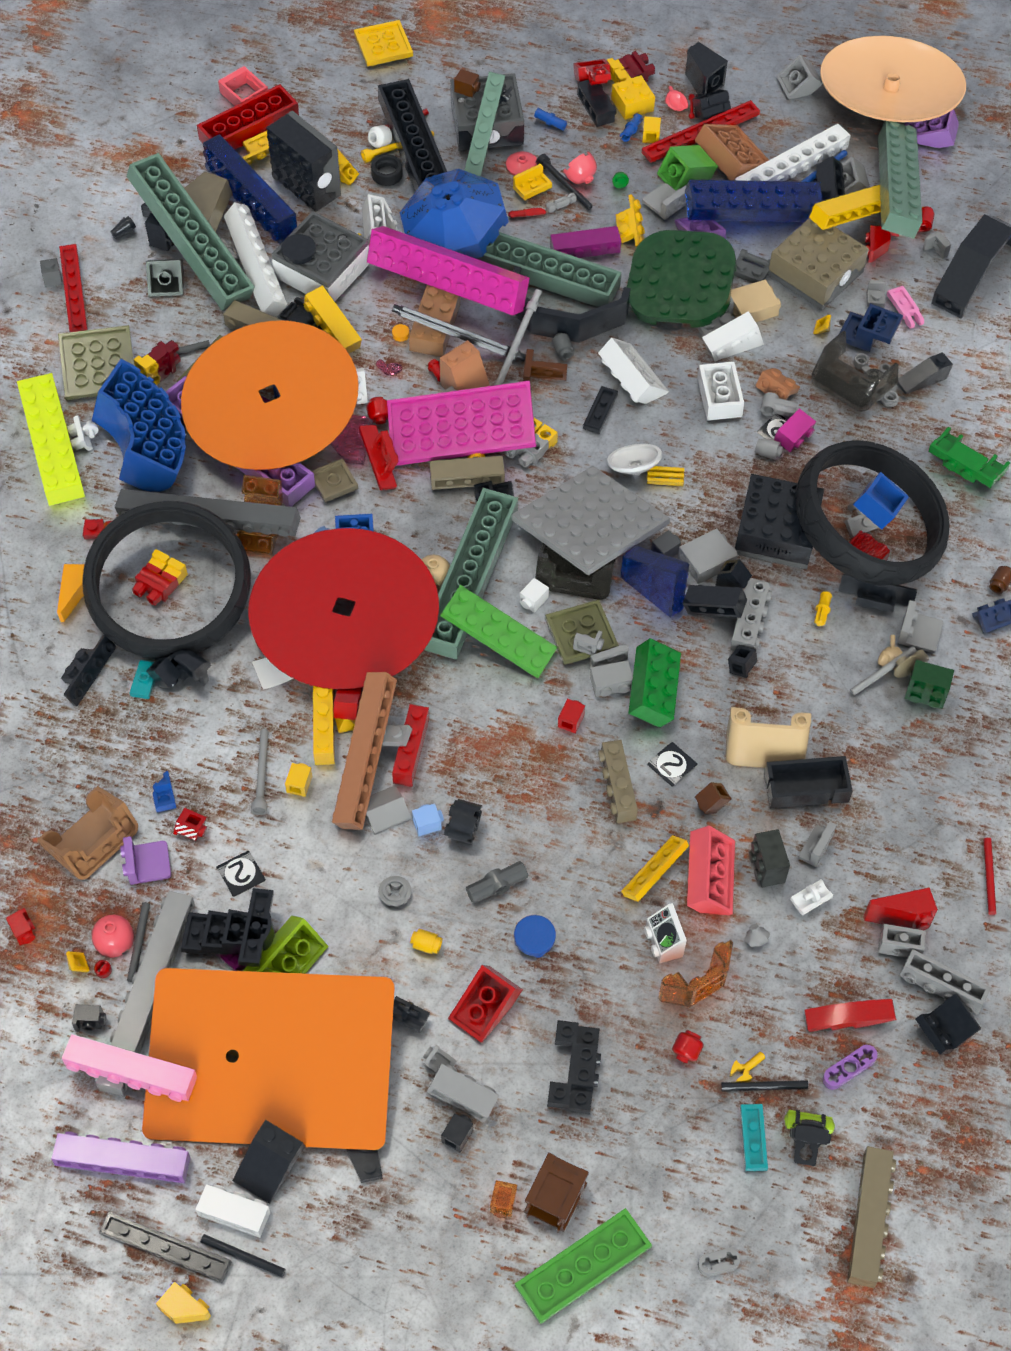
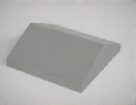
M395 785L370 795L366 818L374 835L411 820L404 798Z

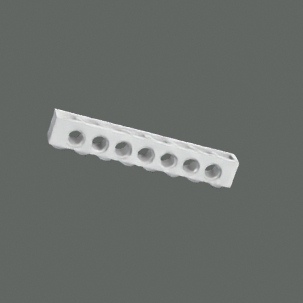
M836 124L735 178L733 191L741 198L755 199L825 159L846 150L849 146L851 135L839 124Z

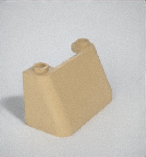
M731 707L726 730L725 756L727 762L734 766L765 768L766 762L806 759L811 713L794 714L789 726L751 723L749 711L744 708Z

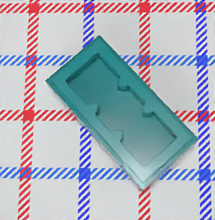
M139 661L129 692L130 696L144 699L150 698L155 681L146 670L154 662Z

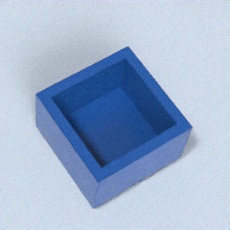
M880 472L865 487L853 505L882 530L895 518L909 496Z

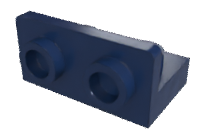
M1005 598L994 601V606L989 607L986 604L977 607L978 611L972 613L973 617H978L983 633H987L1011 624V600L1005 601Z

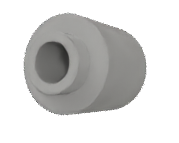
M759 438L755 447V453L774 460L777 457H781L783 452L781 442L767 438Z

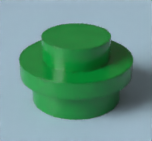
M617 172L612 178L613 185L616 188L626 187L629 183L628 175L624 172Z

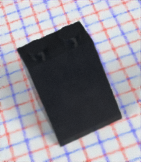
M699 41L689 47L687 50L685 75L697 94L704 93L705 95L717 91L725 85L728 60Z

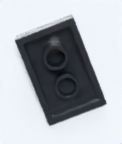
M265 1120L249 1146L232 1181L270 1204L306 1145Z

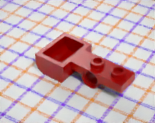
M605 59L573 63L574 75L578 82L589 80L590 85H597L611 80L610 63Z

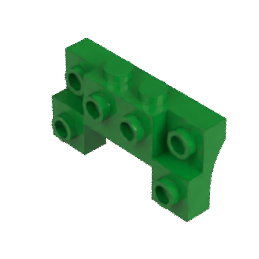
M947 427L932 442L928 452L942 459L943 466L962 476L965 480L972 483L977 480L991 488L1006 473L1010 462L1007 461L1004 465L996 461L998 457L996 454L988 461L987 457L961 443L963 439L962 434L955 437L950 434L951 428Z

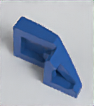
M165 771L163 778L153 785L154 792L152 794L157 813L176 808L169 772Z

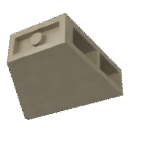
M204 171L184 189L216 232L232 191L227 179Z

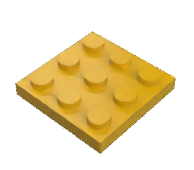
M400 20L354 29L355 38L367 67L413 57V50Z

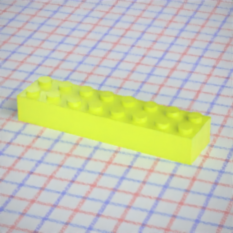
M49 373L17 381L49 506L85 497L53 374Z

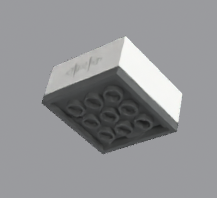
M314 211L289 235L303 234L311 237L316 245V254L312 257L313 259L304 264H293L292 261H286L282 256V243L271 254L274 273L278 280L305 294L323 285L334 302L370 264L367 263L368 239Z

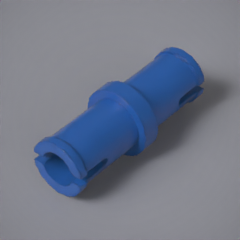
M537 108L534 117L546 122V125H552L562 131L565 130L567 126L566 120L556 117L554 113H548L541 108Z
M634 114L631 121L626 123L625 129L620 134L621 140L624 142L629 141L631 136L637 132L638 126L643 121L640 114Z

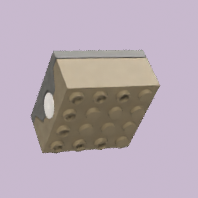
M809 218L772 251L768 276L820 310H823L864 272L869 248L836 227L822 230Z

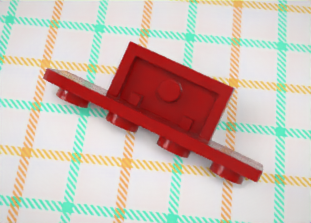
M376 425L360 426L359 431L379 489H396L397 484L392 471L399 461L388 430L379 433Z

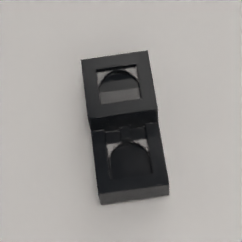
M492 481L474 484L476 501H478L483 488L514 496L511 481L494 485Z

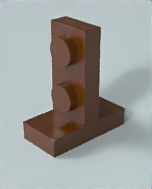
M527 349L523 381H530L531 383V377L567 380L568 364L533 361L534 350Z

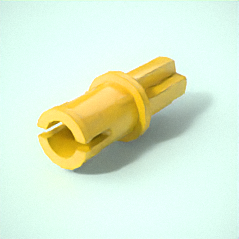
M824 591L820 594L819 604L815 608L817 611L814 620L816 626H824L827 614L830 613L831 609L829 606L832 594Z

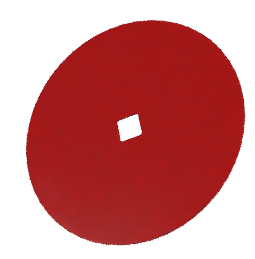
M330 529L304 536L290 543L269 560L259 573L250 594L249 624L255 642L263 655L277 669L289 677L321 688L364 687L367 672H387L394 676L419 657L430 642L435 631L439 614V597L435 581L427 566L411 549L401 542L384 534L364 529ZM337 598L355 601L350 616L332 612Z

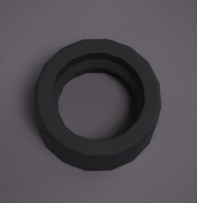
M384 154L372 161L371 176L377 184L391 186L402 179L403 167L398 157ZM387 166L395 168L396 171L383 174L378 172V169Z

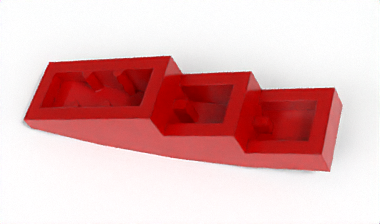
M892 999L847 1002L805 1009L809 1032L831 1028L833 1031L852 1026L857 1029L897 1020Z

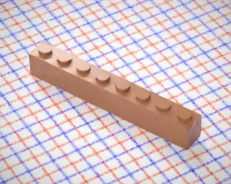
M367 672L351 743L337 795L335 811L333 812L332 823L342 829L363 830L397 679L387 672Z

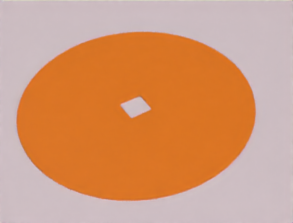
M266 321L251 324L217 340L193 364L182 390L181 412L183 421L194 442L205 453L222 463L252 470H269L290 466L304 461L326 448L346 427L357 403L358 375L347 350L333 336L321 329L294 321ZM275 385L280 393V397L264 403L259 390Z

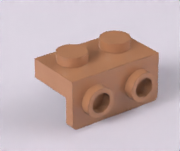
M776 368L762 371L756 383V387L764 393L772 392L785 400L790 395L798 393L800 386L793 379L785 377Z

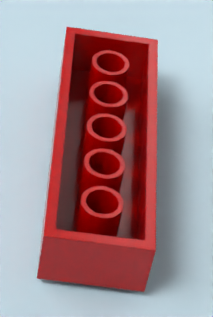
M279 84L197 124L199 140L217 159L243 146V141L267 131L269 125L292 110L299 115L298 102Z

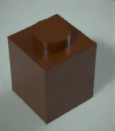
M461 69L454 79V92L471 98L479 91L481 86L479 74Z
M714 782L709 783L695 796L700 810L704 813L716 814L732 800L723 784Z

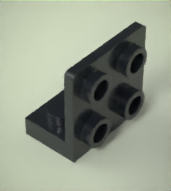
M957 994L952 995L931 1013L921 1014L915 1019L939 1055L950 1054L981 1030L980 1025Z

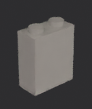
M717 528L680 546L678 552L679 560L697 584L716 576L726 561L737 560L738 557L736 549L729 545L726 536L721 534Z

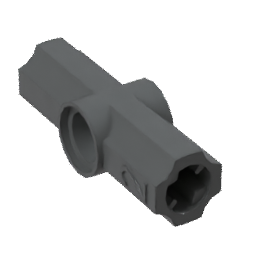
M519 861L502 870L499 868L491 870L483 879L466 886L469 899L475 904L493 894L494 896L502 895L509 890L510 886L528 878L526 867Z

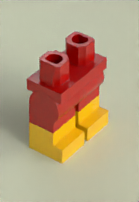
M155 549L150 561L135 576L136 583L132 588L133 594L140 598L145 592H148L147 601L154 606L161 600L165 602L168 596L173 593L188 575L186 565Z

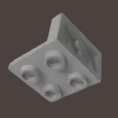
M664 183L642 198V202L665 220L689 203L690 188L685 185L681 189L674 190L667 183Z
M910 600L898 643L935 653L943 620L918 614L919 610H915L917 602Z

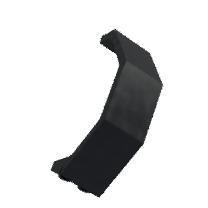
M984 214L960 244L934 292L931 304L962 319L966 313L969 301L991 262L1005 244L1011 247V224L995 216Z
M515 266L513 272L520 274L522 268ZM624 287L619 300L582 314L537 307L536 312H533L527 330L531 334L554 338L558 333L568 334L571 342L580 343L625 325L629 312L631 288ZM527 296L525 300L524 311L516 314L517 318L521 322L527 310V303L528 301H530Z

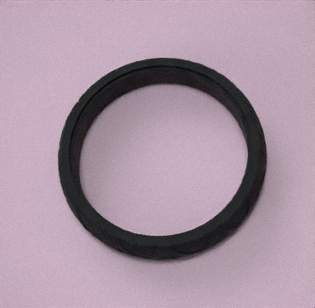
M852 440L836 443L824 448L812 457L802 470L796 487V510L800 525L815 550L836 569L862 582L881 586H893L913 582L930 572L942 558L947 547V541L949 540L950 528L945 501L931 478L916 463L909 460L908 457L878 443ZM837 465H856L877 473H883L911 498L920 511L927 531V547L924 555L911 561L893 562L873 557L850 544L835 530L821 508L817 493L819 473Z
M158 501L143 504L124 512L99 533L87 554L82 580L86 607L100 631L125 651L145 658L158 659L161 657L168 658L179 650H189L197 654L224 638L238 622L245 609L251 585V571L243 544L224 520L205 508L202 509V507L179 501ZM160 522H181L204 529L224 545L235 565L233 590L221 613L202 629L175 639L146 638L124 629L106 612L101 603L99 592L102 568L113 548L130 533L147 525Z

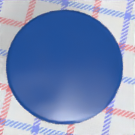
M526 916L515 927V945L527 955L540 958L550 951L555 943L556 931L554 925L543 916Z

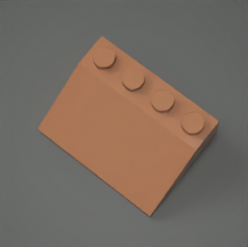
M704 124L695 139L696 143L717 164L718 169L724 172L727 179L735 183V178L769 161L738 125Z

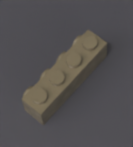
M503 456L429 461L432 490L474 487V484L492 481L493 485L505 482Z
M622 740L602 742L598 755L599 761L603 762L604 766L602 768L604 780L607 779V796L611 797L612 801L610 803L611 813L615 815L616 823L636 821L638 808Z

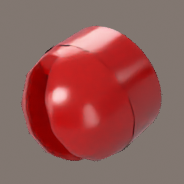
M99 960L94 966V971L97 977L107 978L112 972V967L108 961Z

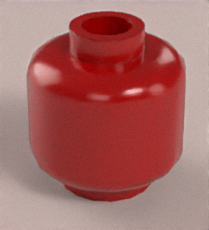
M383 397L371 398L366 405L369 420L377 425L385 424L386 420H388L387 400L383 399Z
M689 1030L680 1032L672 1047V1051L677 1054L676 1059L686 1064L688 1061H697L704 1047V1043L701 1041L702 1037Z

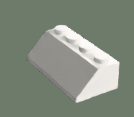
M611 337L598 352L602 357L601 361L612 370L611 374L620 380V385L631 394L630 398L634 402L647 404L669 392L632 344Z

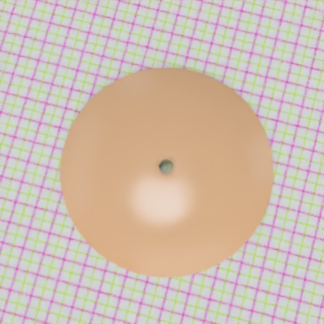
M868 36L849 40L832 49L825 56L821 64L820 74L822 83L835 100L857 113L884 121L919 122L940 117L956 108L966 92L965 76L960 67L949 56L932 46L902 37Z

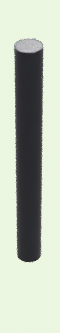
M808 1080L721 1082V1091L808 1089Z
M206 1234L201 1238L200 1243L279 1277H283L286 1269Z

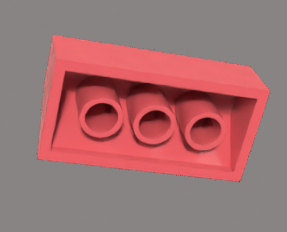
M710 825L691 831L687 906L699 913L733 915L735 840Z

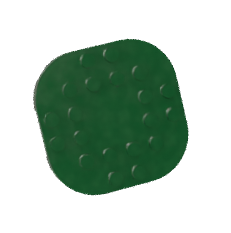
M663 230L649 235L637 246L632 259L627 287L631 288L629 302L631 311L637 315L638 319L652 325H657V321L690 324L691 328L712 324L714 319L717 317L721 318L725 314L731 302L730 295L734 274L737 270L736 256L732 245L724 237L710 232Z

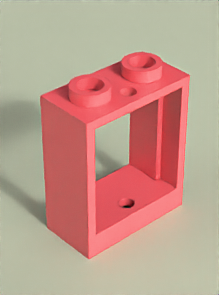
M245 66L218 80L220 93L234 106L268 90V87ZM244 84H248L255 92L246 98L241 99L233 92Z

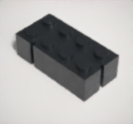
M846 756L766 762L764 778L766 789H768L767 795L770 809L828 804V800H831V804L849 803L853 790Z

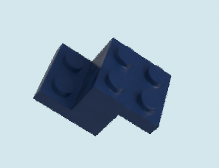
M873 304L869 305L864 316L850 311L837 340L870 352L876 340L887 344L891 343L903 315Z

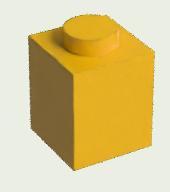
M644 117L642 143L659 141L661 118Z
M303 763L291 764L285 782L287 793L306 797L313 777L311 767Z

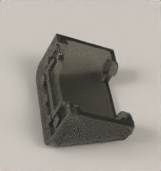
M542 542L537 559L535 579L549 587L551 592L603 600L609 596L617 558L587 575Z

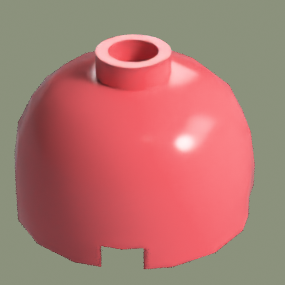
M587 152L588 155L586 156L584 153L579 155L568 164L570 167L568 170L564 169L563 173L571 182L575 184H589L593 181V176L597 170V163L590 152Z
M115 914L106 915L94 924L92 943L102 956L109 958L119 957L133 945L134 931L128 920Z

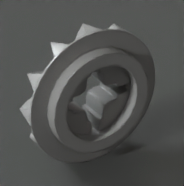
M390 876L381 882L378 890L379 897L389 907L396 906L398 908L399 905L406 904L407 900L411 897V886L403 877ZM391 888L394 890L400 889L399 896L391 895Z

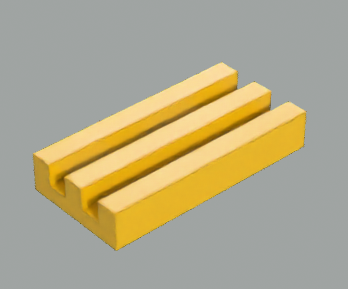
M654 466L647 471V484L683 486L684 468Z

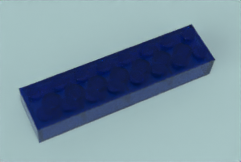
M220 134L204 142L203 155L208 172L227 179L234 199L248 206L253 219L261 224L264 231L270 233L275 242L277 241L281 244L297 228L296 213Z
M689 180L685 189L688 220L805 222L810 217L812 207L816 203L823 201L820 182Z

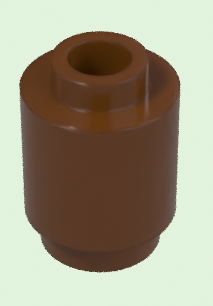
M999 566L989 585V588L994 593L1002 594L1008 589L1011 584V568L1008 566Z

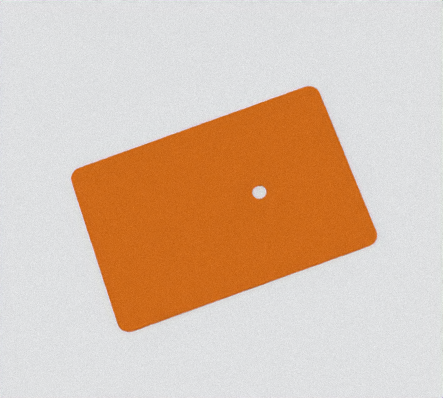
M178 968L161 969L155 979L149 1057L194 1069L197 1079L188 1101L181 1100V1102L170 1099L168 1095H153L146 1089L142 1125L144 1136L151 1140L251 1144L260 1127L267 1120L306 1145L305 1147L361 1150L380 1149L386 1139L395 990L393 981L387 977ZM230 1050H236L239 1054L238 1060L234 1063H230L226 1059V1054Z

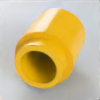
M419 928L417 932H413L410 943L413 944V949L429 954H438L443 938L439 937L438 934Z

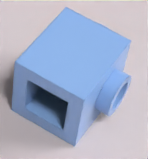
M425 804L418 809L412 810V820L418 837L441 830V822L444 821L441 810H437L435 804Z

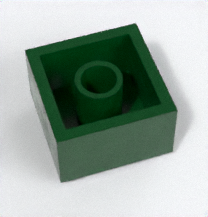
M916 660L904 699L914 703L926 704L932 708L943 709L950 691L954 670Z

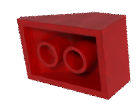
M930 887L872 899L868 903L863 918L864 921L881 925L888 924L924 931L931 926L938 909Z
M481 965L448 1019L483 1043L512 1008L523 989L491 966Z

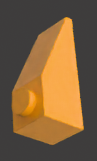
M64 564L57 608L60 622H65L84 596L82 580L85 564Z

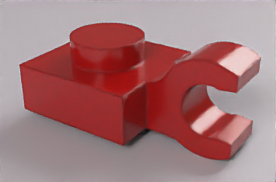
M85 519L83 528L84 539H96L99 533L111 521L104 523L103 519Z

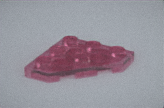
M352 415L343 431L330 443L346 463L364 465L367 451L359 427L373 425V419Z

